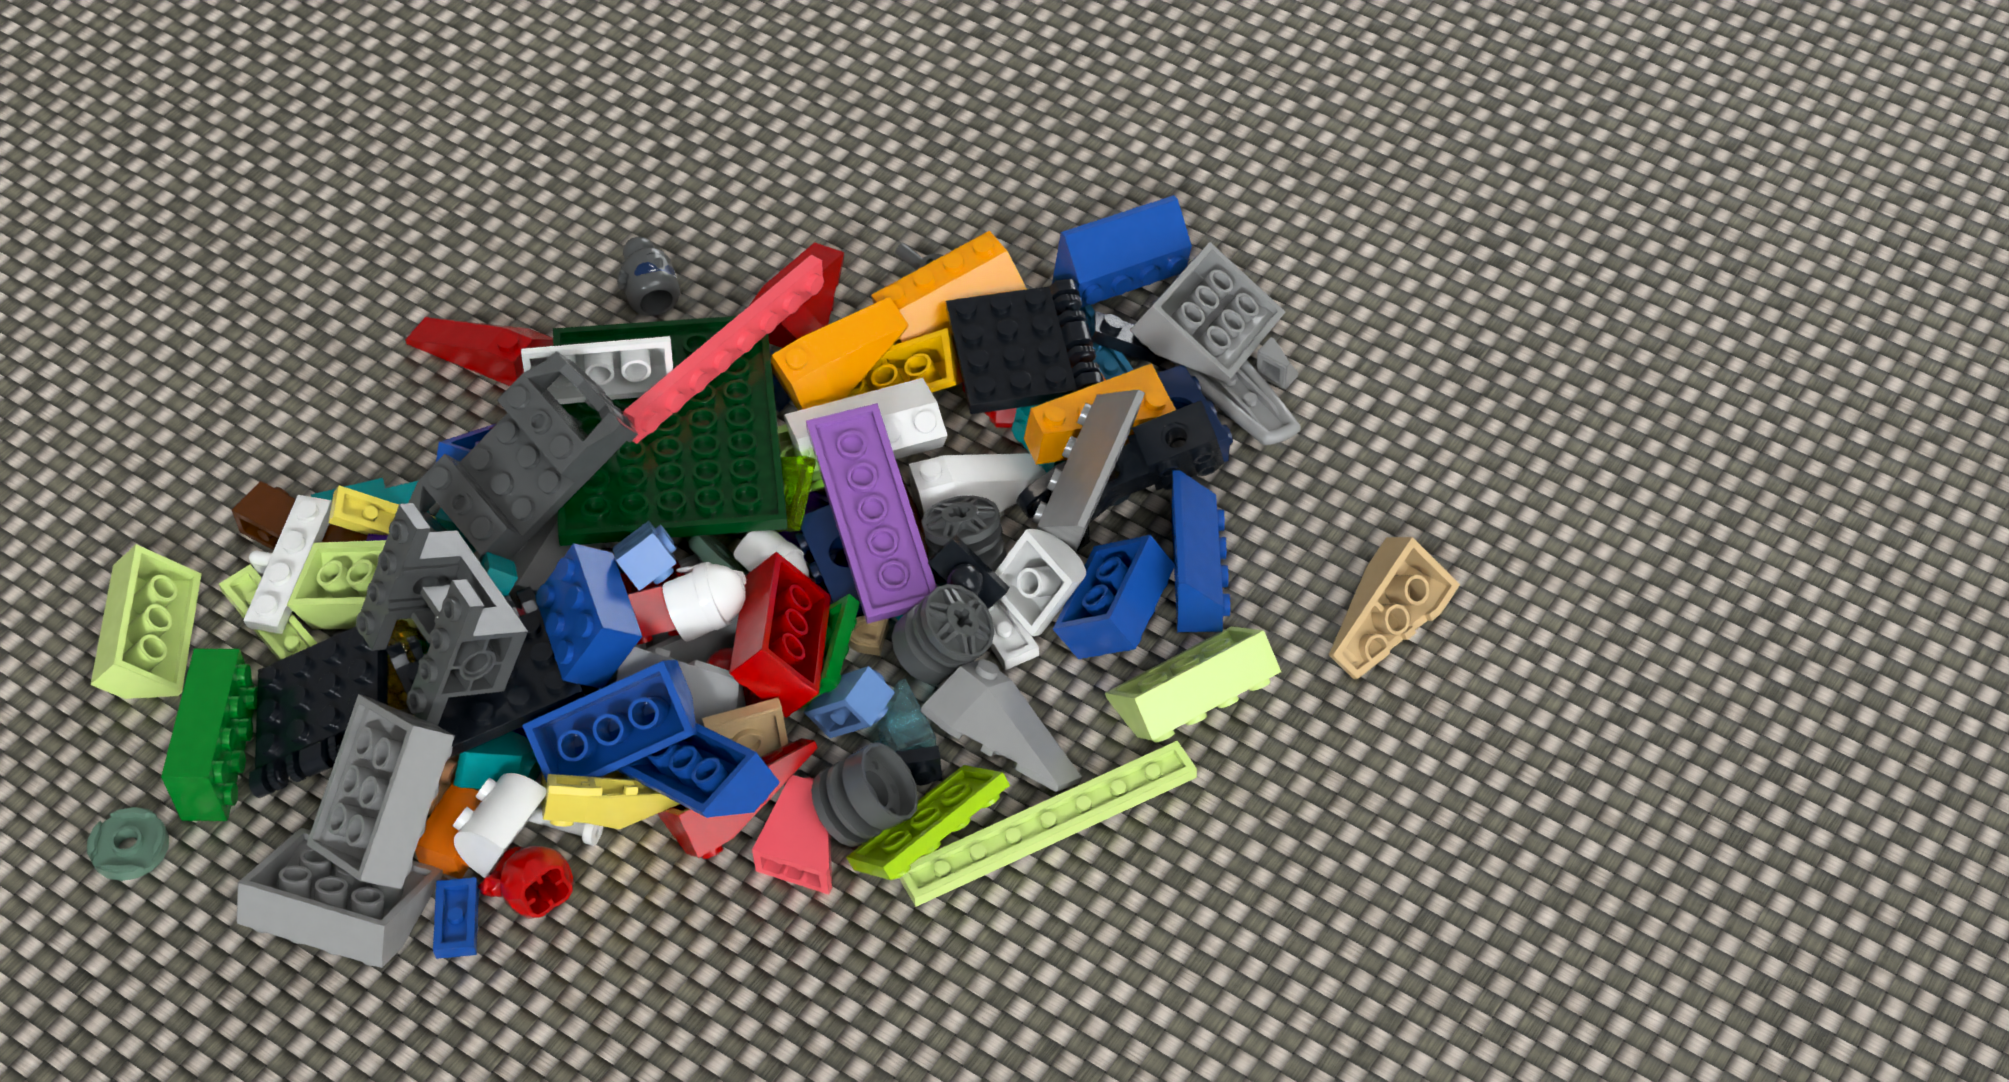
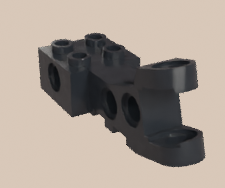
M1201 400L1132 427L1134 434L1128 436L1130 443L1124 445L1113 471H1118L1120 474L1114 481L1107 482L1089 523L1124 496L1155 485L1156 490L1162 488L1165 490L1172 489V470H1180L1189 477L1195 475L1206 476L1214 473L1219 468L1218 466L1225 464L1217 437ZM1067 461L1056 465L1019 494L1016 503L1028 518L1034 517L1041 501L1048 504L1053 491L1047 489L1056 468L1063 471ZM1089 525L1076 552L1091 542Z

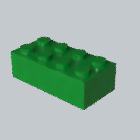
M194 648L161 775L181 821H228L231 806H235L237 803V780L239 773H243L245 770L246 756L244 750L246 741H251L253 736L252 716L253 711L257 710L258 687L254 686L251 678V667L245 663L240 649Z

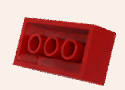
M775 552L745 576L747 579L746 584H744L746 599L738 616L729 674L740 685L746 686L763 701L779 698L783 716L787 718L819 694L831 595L779 553Z

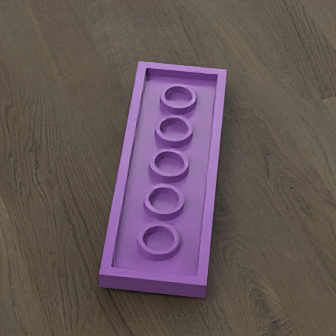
M878 403L806 420V429L867 624L907 613L937 586L928 564L929 561Z

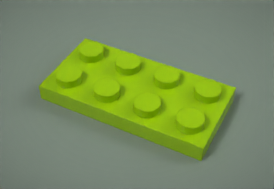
M963 765L918 800L917 811L910 819L891 829L883 830L880 835L870 838L846 858L855 871L888 880L898 879L911 869L910 865L918 858L938 849L943 838L951 832L961 830L971 821L970 817L977 811L996 803L1000 798L999 794L1008 788L1010 784L1003 772Z

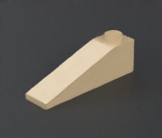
M1413 537L1385 538L1364 571L1329 656L1353 679H1359L1390 654V650L1402 640H1408L1415 635L1416 629L1425 622L1433 621L1438 617L1460 584Z

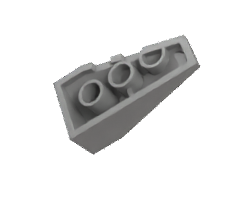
M981 659L960 666L921 708L920 712L946 733L959 740L964 734L981 743L980 751L990 757L994 753L1007 757L1014 761L1013 767L1016 771L1055 792L1079 784L1082 776L1013 681L999 671V667L990 661Z

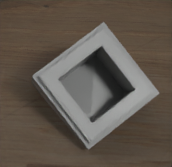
M1270 337L1258 350L1256 371L1263 379L1286 390L1298 377V371L1288 361L1276 340Z

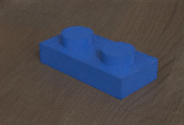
M476 877L436 881L433 952L436 959L477 955L479 884Z

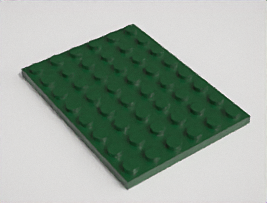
M737 316L553 328V346L670 336L674 369ZM768 334L759 340L749 352L744 353L733 362L725 372L720 373L707 384L703 391L688 400L678 412L673 413L662 422L653 433L648 434L638 444L633 441H626L558 510L560 546L573 545V543L582 545L621 542L647 521H650L654 528L662 525L671 538L787 529ZM638 398L614 399L612 402L623 414V411ZM586 402L560 404L568 414L582 422L580 427L588 435L602 420L599 412L588 406Z

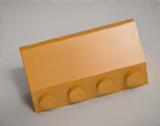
M989 230L873 293L871 297L873 304L890 297L909 324L907 330L895 342V344H899L946 328L951 333L946 312V301L1027 290L1008 251Z

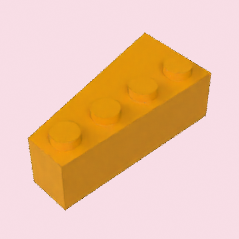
M1152 363L1031 408L1024 441L1035 464L1068 460V458L1062 456L1070 436L1078 438L1083 427L1077 423L1085 403L1092 405L1098 394L1138 389L1145 392L1133 427L1175 411L1176 409ZM1131 429V431H1130V433H1129L1128 436H1131V435L1134 434L1133 429ZM1128 438L1124 445L1130 443Z

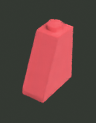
M792 775L786 782L752 848L755 871L829 895L832 889L831 835L819 820L813 805L811 789L814 778H802Z

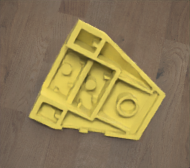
M617 770L603 777L548 774L547 783L541 771V785L546 788V796L541 802L543 820H550V823L555 826L567 827L572 826L574 822L622 829L679 805L674 800Z

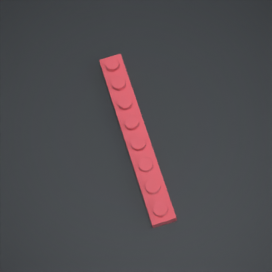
M813 255L806 258L623 411V415L628 417L638 433L632 441L638 444L648 434L653 433L669 416L678 412L688 400L703 391L720 373L725 372L744 353L749 352L766 334L773 332L779 323L790 314L795 313L811 296L816 295L824 283L822 260Z

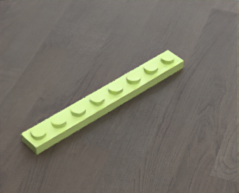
M1175 741L928 855L922 856L910 865L911 869L899 879L915 907L1191 781L1197 778V768L1180 743Z

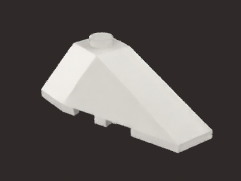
M1031 453L943 455L909 464L911 493L921 519H923L924 514L933 505L945 499L970 495L984 497L996 503L1001 517L1004 515V510L1016 504L1019 494L1026 487L1046 473L1042 466L1035 464Z

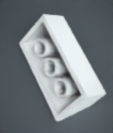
M670 336L521 349L524 372L546 361L557 351L579 366L604 390L611 400L641 397L673 370ZM563 374L547 388L559 404L579 403L586 400V397Z
M920 378L784 414L804 484L822 480L806 429V420L878 403L895 459L943 447L948 435L938 403L924 379Z

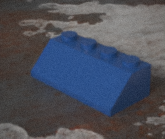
M1173 195L1061 232L1052 284L1056 280H1075L1080 294L1079 297L1082 301L1081 307H1085L1179 275L1188 266L1192 245L1178 199Z
M1172 470L1171 522L1173 561L1175 564L1177 633L1223 632V616H1230V594H1223L1222 588L1228 587V565H1221L1220 560L1226 559L1227 554L1226 537H1219V531H1224L1225 529L1224 509H1217L1215 493L1182 471Z
M663 660L522 725L546 783L548 774L603 777L697 734L692 694L677 660Z
M696 723V735L617 770L706 818L754 813L780 783L757 752Z

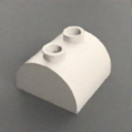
M1026 529L995 571L1010 587L1000 600L1031 636L1041 635L1085 578V566L1075 551L1056 536L1038 529Z
M516 773L503 774L497 782L489 778L475 796L481 801L474 811L466 807L453 824V827L458 830L454 837V846L465 863L485 878L546 796V788L536 781Z

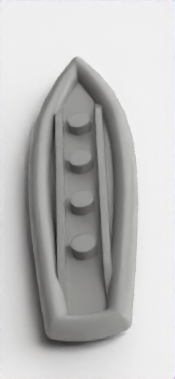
M1247 360L1228 382L1186 367L1189 374L1196 376L1202 394L1261 444L1272 445L1280 443L1300 432L1301 425ZM1171 361L1175 365V367L1181 365L1179 363Z

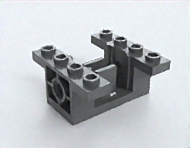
M414 503L399 504L394 520L390 524L384 548L379 554L378 564L372 581L368 585L367 595L361 612L357 615L356 627L372 651L384 650L387 648L396 621L412 618L427 642L430 643L428 653L419 659L418 672L412 688L408 692L406 703L410 712L415 717L438 726L449 697L502 692L505 690L528 630L457 530L429 532L430 526Z

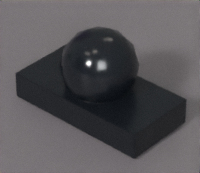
M957 535L934 554L928 562L947 584L959 585L975 593L986 605L987 609L1002 598L1010 588Z

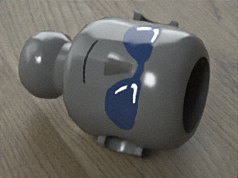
M642 236L631 238L623 248L625 261L622 263L618 274V288L624 290L629 306L636 313L644 316L664 314L675 306L680 295V286L671 260L662 250L654 248L653 243L649 239Z

